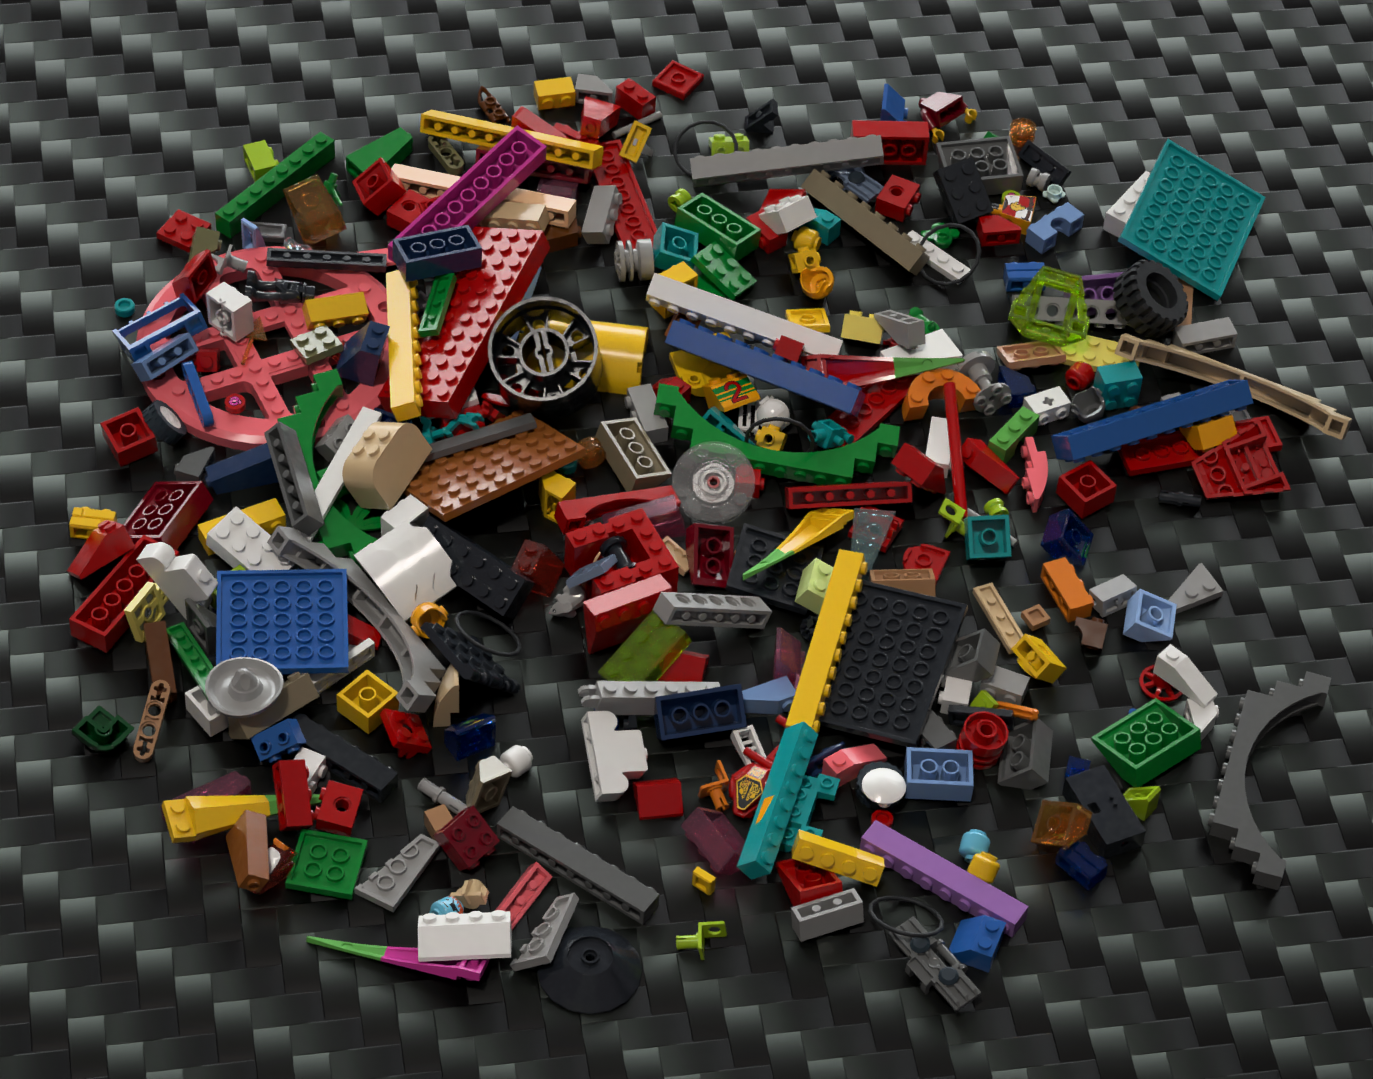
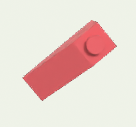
M875 744L841 749L823 760L822 774L839 778V788L857 778L860 769H863V766L878 761L885 762L887 757Z

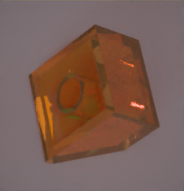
M1042 800L1031 842L1069 847L1087 834L1092 812L1078 803Z

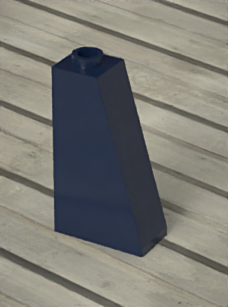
M267 443L205 467L208 476H205L206 483L209 488L213 487L216 494L279 482Z

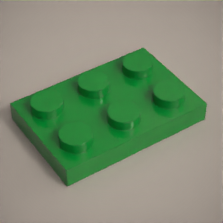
M716 241L695 254L690 260L732 301L753 287L757 282Z

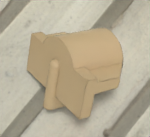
M469 879L464 881L463 886L457 892H451L450 896L458 899L464 907L476 909L479 905H486L489 891L481 881Z

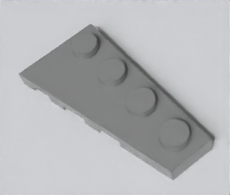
M420 834L405 846L398 856L388 860L381 870L375 871L368 877L365 883L356 886L354 893L394 912L440 850V844Z
M575 893L556 897L542 917L544 923L535 927L531 933L533 938L530 943L524 944L519 950L521 952L519 959H513L510 963L514 971L551 963L579 901Z

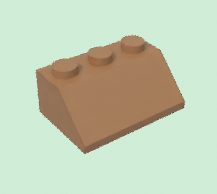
M932 568L869 570L870 582L935 597V576Z

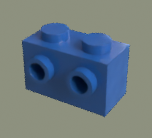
M286 719L251 737L260 762H269L270 764L280 761L282 759L281 756L286 753L293 754L301 750L300 746L306 744L297 719Z

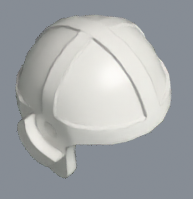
M766 396L759 402L760 406L757 408L756 417L758 421L770 417L790 418V412L784 402L773 399V396L770 398ZM771 421L764 422L760 426L768 427L771 424L779 427L780 431H782L790 423Z

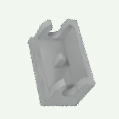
M1124 574L1089 589V594L1095 599L1093 608L1100 613L1102 618L1127 607V601L1137 592V586Z

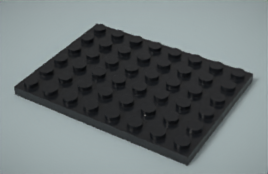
M863 580L862 590L857 592L856 595L858 598L856 609H852L851 626L846 628V643L842 644L840 648L842 650L841 660L836 662L835 665L836 676L830 682L831 693L829 698H825V713L823 716L820 715L819 718L820 726L916 748L966 616L968 605Z

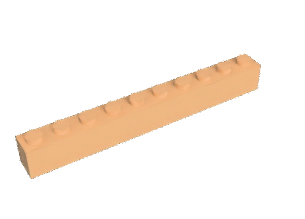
M394 164L391 168L401 180L406 192L411 189L429 199L441 196L460 178V176L400 164ZM516 188L502 201L546 205L550 217L548 224L569 228L576 217L575 199Z

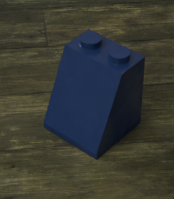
M369 321L345 342L344 351L341 352L336 367L339 376L373 386L384 356L390 326Z

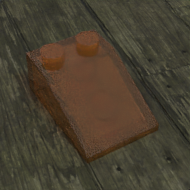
M318 174L283 189L304 244H316L347 229L340 210Z

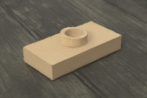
M666 536L662 540L679 566V573L684 577L689 573L686 551L670 537Z

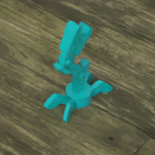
M459 413L458 417L452 419L446 427L435 430L436 428L431 426V420L424 416L420 417L423 424L422 435L429 444L436 442V438L453 437L452 431L459 424L476 430L479 429L476 422H484V418L480 413Z

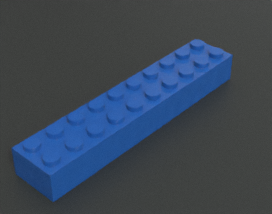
M680 319L679 322L673 320L665 343L858 417L866 394L861 392L862 388L850 382L844 385V381L831 375L826 378L824 373L813 368L807 371L806 367L795 361H791L789 364L787 359L776 354L770 357L769 353L763 349L754 346L752 350L750 349L751 346L747 345V343L735 340L734 343L732 342L733 339L717 332L715 336L713 335L714 332L700 325L697 329L695 324L687 320Z
M1226 380L1052 435L1051 438L1057 459L1078 463L1086 460V456L1097 457L1103 455L1105 450L1116 451L1122 449L1121 445L1128 444L1130 446L1140 443L1139 439H1154L1158 437V433H1173L1176 431L1175 428L1193 426V422L1199 421V423L1210 421L1212 416L1222 417L1229 415L1231 410L1247 409L1246 405L1252 404L1253 400L1248 380Z

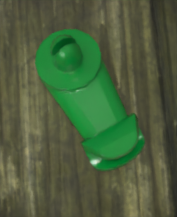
M918 307L910 309L909 316L924 320L925 335L940 330L937 323L923 316L921 309Z

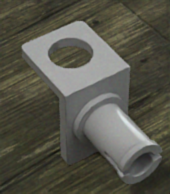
M231 244L225 258L212 254L213 260L217 262V266H215L216 273L222 275L224 268L227 267L244 273L248 261L232 256L230 252L233 245Z

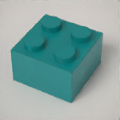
M662 222L653 238L654 267L667 270L673 265L684 261L693 269L695 265L690 260L697 254L699 233Z
M1135 361L1099 366L1096 369L1093 387L1101 390V396L1106 403L1105 410L1131 407L1138 403L1143 377Z
M1009 515L969 516L964 518L966 560L1011 557Z

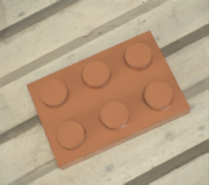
M1054 339L997 347V355L1006 367L1013 371L1026 367L1038 368L1040 365H1058L1059 363L1066 362V354Z

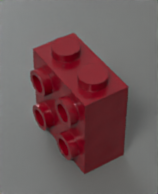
M474 805L464 808L433 835L459 871L475 868L480 863L479 859L483 855L484 857L490 855L495 850L494 846L500 841Z

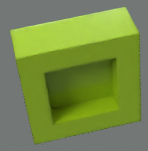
M981 690L970 706L996 709L999 704L986 690Z

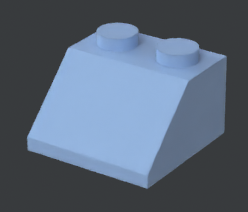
M1139 589L1127 601L1123 635L1139 642L1171 640L1173 638L1177 604Z

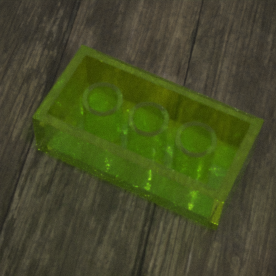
M652 610L598 673L604 681H657L688 647L692 640L679 626L666 625Z

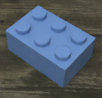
M907 747L904 760L905 798L971 801L974 787L972 750Z

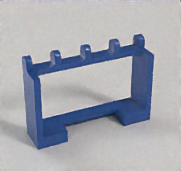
M184 293L179 294V298L169 303L168 301L164 302V306L152 312L147 311L145 316L136 321H129L128 325L121 329L112 330L122 350L133 362L152 352L150 345L182 328H185L186 332L190 333L191 336L208 328L201 311ZM181 306H185L189 314L131 345L124 339L130 333Z

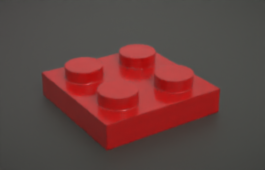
M178 209L156 233L157 239L190 253L196 227L211 230V223Z

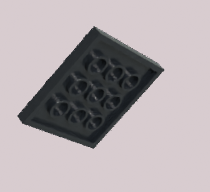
M744 523L725 591L741 596L760 597L764 603L806 616L808 609L795 602L803 569L815 558L821 560L824 548L812 544L743 580V573L761 562L787 538V536Z

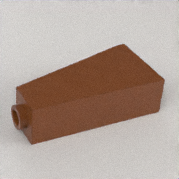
M245 810L226 835V841L238 887L260 892L269 881L266 815Z

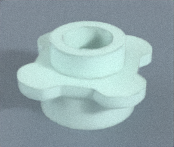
M1051 184L1048 186L1047 191H1043L1042 195L1047 197L1052 203H1057L1066 194L1062 191L1061 186Z

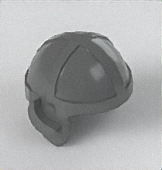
M1092 386L1088 390L1075 394L1071 402L1072 410L1070 412L1074 418L1077 417L1086 424L1101 420L1106 407V403L1101 396V390Z

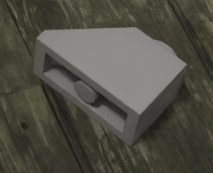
M578 74L575 86V103L583 104L585 96L612 103L613 91L597 76Z

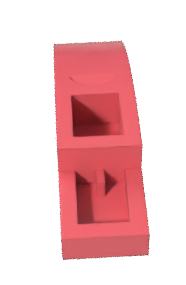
M1025 437L1024 446H1021V457L1025 458L1026 461L1025 477H1022V488L1026 489V502L1031 506L1032 513L1038 511L1044 497L1048 477V461L1046 451L1037 452L1034 438Z

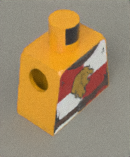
M1006 195L1003 205L991 204L994 211L990 214L999 215L1020 226L1021 234L1026 235V230L1032 222L1036 197Z

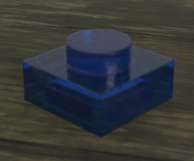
M1069 756L1064 778L1089 770L1091 761Z

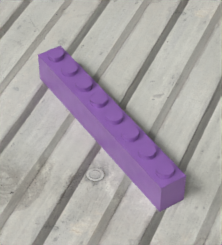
M875 820L861 837L860 850L884 857L885 867L895 870L904 878L916 882L922 888L930 890L941 899L953 903L962 911L968 912L975 917L987 915L1006 922L1004 934L1013 937L1026 920L1029 906L879 821Z

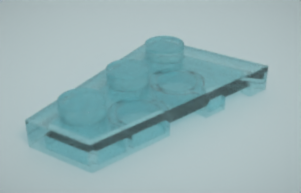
M854 508L851 551L864 553L865 562L868 563L867 572L872 570L896 511Z

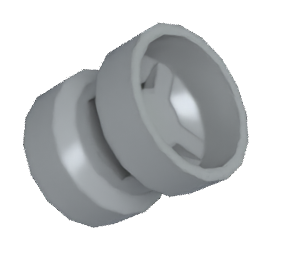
M1032 168L1027 177L1026 185L1030 187L1035 186L1042 192L1046 191L1052 176Z

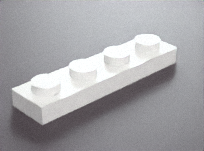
M913 230L907 234L913 239L911 242L914 245L920 243L923 239L921 235ZM928 240L923 244V247L927 249L925 253L930 256L926 264L951 281L960 279L970 271V268Z

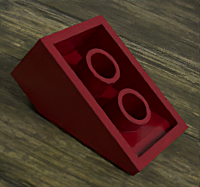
M693 523L686 528V555L692 585L725 589L734 557V527Z

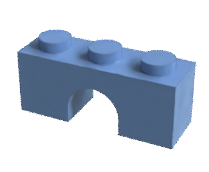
M1068 202L1058 206L1050 214L1044 215L1039 221L1029 225L1026 230L1025 242L1043 254L1055 246L1057 231L1069 237L1080 230L1084 214Z

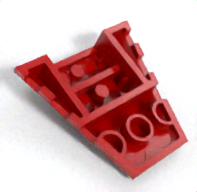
M1259 418L1248 427L1238 431L1230 439H1226L1216 448H1212L1191 462L1206 500L1291 491L1284 473H1279L1265 442L1267 434Z

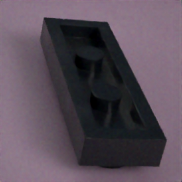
M1027 140L1018 153L1020 158L1032 167L1040 170L1041 173L1046 172L1052 176L1051 181L1059 186H1062L1071 174L1068 168L1030 140Z
M949 705L947 712L950 725L963 726L971 714L986 711L999 716L1006 723L1008 730L1014 731L1015 720L1013 710L964 705Z

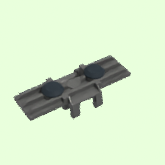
M914 916L896 927L898 930L911 933H928ZM891 931L888 933L890 938L910 959L906 964L905 972L909 977L915 974L921 980L920 988L925 995L929 993V989L933 985L955 1011H958L981 995V991L965 975L968 967L959 962L945 946L943 939L936 940L932 936L927 938L908 937ZM939 952L952 967H947L935 953Z

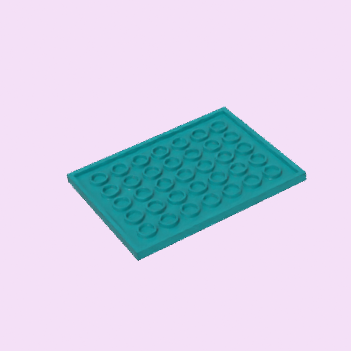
M1167 139L1118 238V242L1148 260H1154L1163 264V267L1169 268L1173 275L1175 274L1178 278L1218 301L1266 197Z

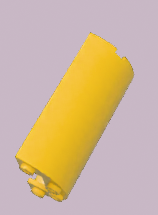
M550 321V328L561 334L564 333L569 325L559 321ZM591 321L597 335L603 364L602 378L597 391L627 395V388L641 385L644 352L646 353L649 328ZM537 325L535 329L544 328V326ZM527 326L521 329L524 333H520L519 343L530 332ZM576 336L573 338V341L576 342L582 339L583 337ZM591 343L575 351L577 360L593 359L594 350ZM542 345L547 372H549L544 345ZM550 345L553 349L557 368L563 362L565 352L557 346ZM534 349L529 354L526 365L536 372H541ZM571 380L565 388H572L578 383Z

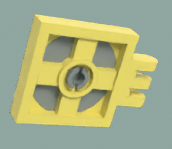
M147 582L124 609L135 641L141 643L144 641L143 624L158 622L166 614L163 606L169 598L156 583Z

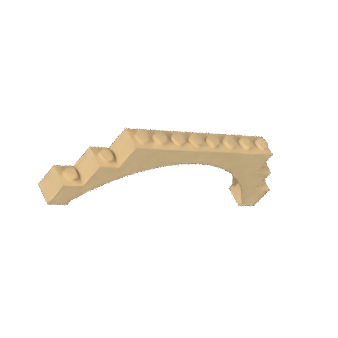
M1125 333L1120 336L1114 353L1132 361L1163 367L1214 384L1226 380H1248L1252 398L1293 415L1316 427L1323 433L1341 440L1346 437L1352 418L1336 413L1337 409L1321 404V400L1173 344L1167 346L1151 339L1142 340Z

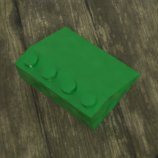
M1155 698L1091 737V741L1122 779L1133 787H1140L1201 749V729Z

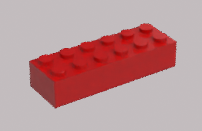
M145 535L137 541L135 547L129 550L70 617L71 636L106 653L130 627L124 609L147 582L155 583L136 559L147 544L158 543V541ZM173 549L175 556H179V551Z

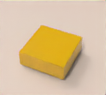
M697 866L693 871L692 885L710 896L715 891L716 877Z

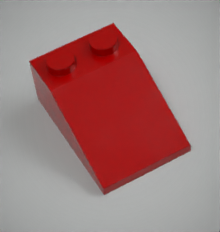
M105 520L99 523L98 528L91 533L68 568V574L78 579H83L133 549L135 545L125 526L112 520Z
M795 859L775 862V867L793 906L843 892L842 881L834 872Z

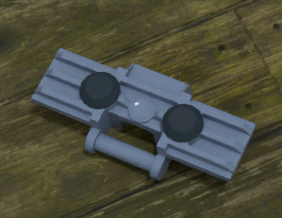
M863 167L825 171L832 176L830 180L836 176L841 178L845 186L843 190L847 193L850 190L866 203L878 196L883 189L881 184L865 174Z

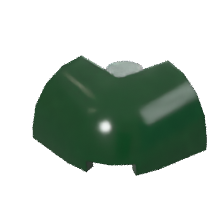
M98 705L72 729L71 734L96 752H109L118 747L134 730V727L118 714L114 717Z

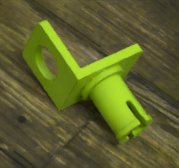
M947 498L944 499L938 511L940 515L951 521L944 537L948 538L955 531L965 537L962 517L966 510ZM946 507H952L955 515L947 513Z
M699 922L696 935H676L677 950L697 948L700 959L704 960L705 938L727 936L725 922ZM711 927H718L721 930L717 932H712L708 929Z

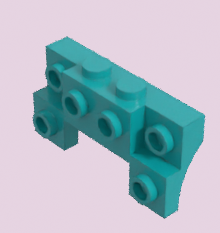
M820 773L818 778L804 775L779 851H791L799 829L821 837L823 836V830L810 827L809 824L817 798L835 800V795L840 785L839 778Z

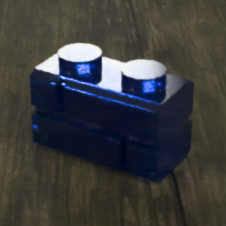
M1073 838L1057 852L1055 863L1088 891L1105 878L1108 869L1105 859L1102 856H1096L1090 851L1089 846L1085 842H1080Z

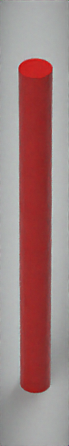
M946 382L943 384L954 503L966 510L962 517V521H964V518L968 517L956 385L954 382Z

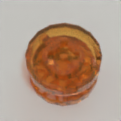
M1026 118L1013 120L1010 124L1008 135L1011 138L1012 144L1023 147L1027 140L1034 142L1036 125L1033 121Z
M587 437L578 442V444L585 447L587 454L578 459L581 467L585 469L594 468L604 461L606 452L598 438Z

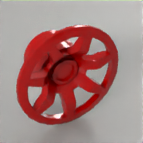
M1155 665L1145 668L1140 674V687L1152 699L1157 698L1160 701L1167 702L1176 700L1183 694L1179 692L1174 695L1171 689L1172 685L1155 673L1149 672L1154 670ZM1146 676L1152 681L1144 684L1143 678ZM1156 686L1157 689L1155 695L1149 692L1146 688H1152ZM1162 689H1165L1169 697L1159 696L1162 692Z

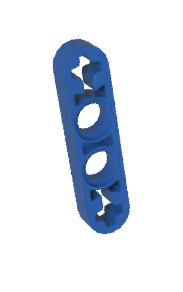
M193 361L184 362L181 364L182 372L202 427L213 426V415Z

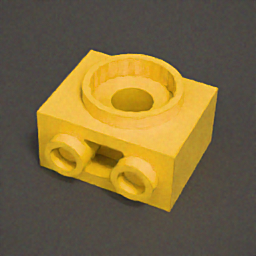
M1024 634L1011 649L1018 656V664L1035 679L1054 683L1067 669L1044 641L1037 637Z

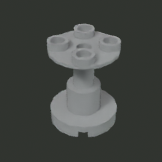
M974 351L963 357L965 361L957 364L959 368L955 369V371L969 377L978 385L981 391L974 398L973 405L977 411L989 416L1004 404L1011 402V390L1005 383L991 384V373L995 367L991 354L987 351H982L983 353L979 354L977 351Z

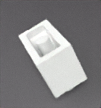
M1187 699L1184 715L1188 721L1201 729V741L1214 727L1215 720L1219 717V709L1217 705H1214V701H1211L1203 708L1193 700Z

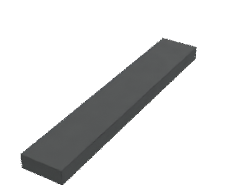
M531 413L431 443L429 445L432 451L423 463L537 428L536 421Z

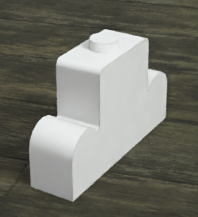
M163 542L147 544L136 560L186 620L185 599L190 598L206 609L212 602L211 594L218 585V581L195 554L176 557L173 548Z
M588 711L581 719L595 802L615 801L627 790L629 779H640L647 771V749L644 748L640 730L615 731L617 718L610 711Z

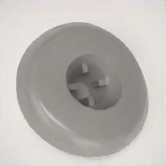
M236 657L217 664L210 671L206 679L205 691L208 700L219 713L231 718H248L264 712L277 701L283 688V676L274 665L267 661L251 657Z

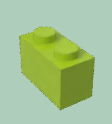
M265 140L243 145L244 161L254 182L279 164L277 159L274 160L273 150L271 147H268Z

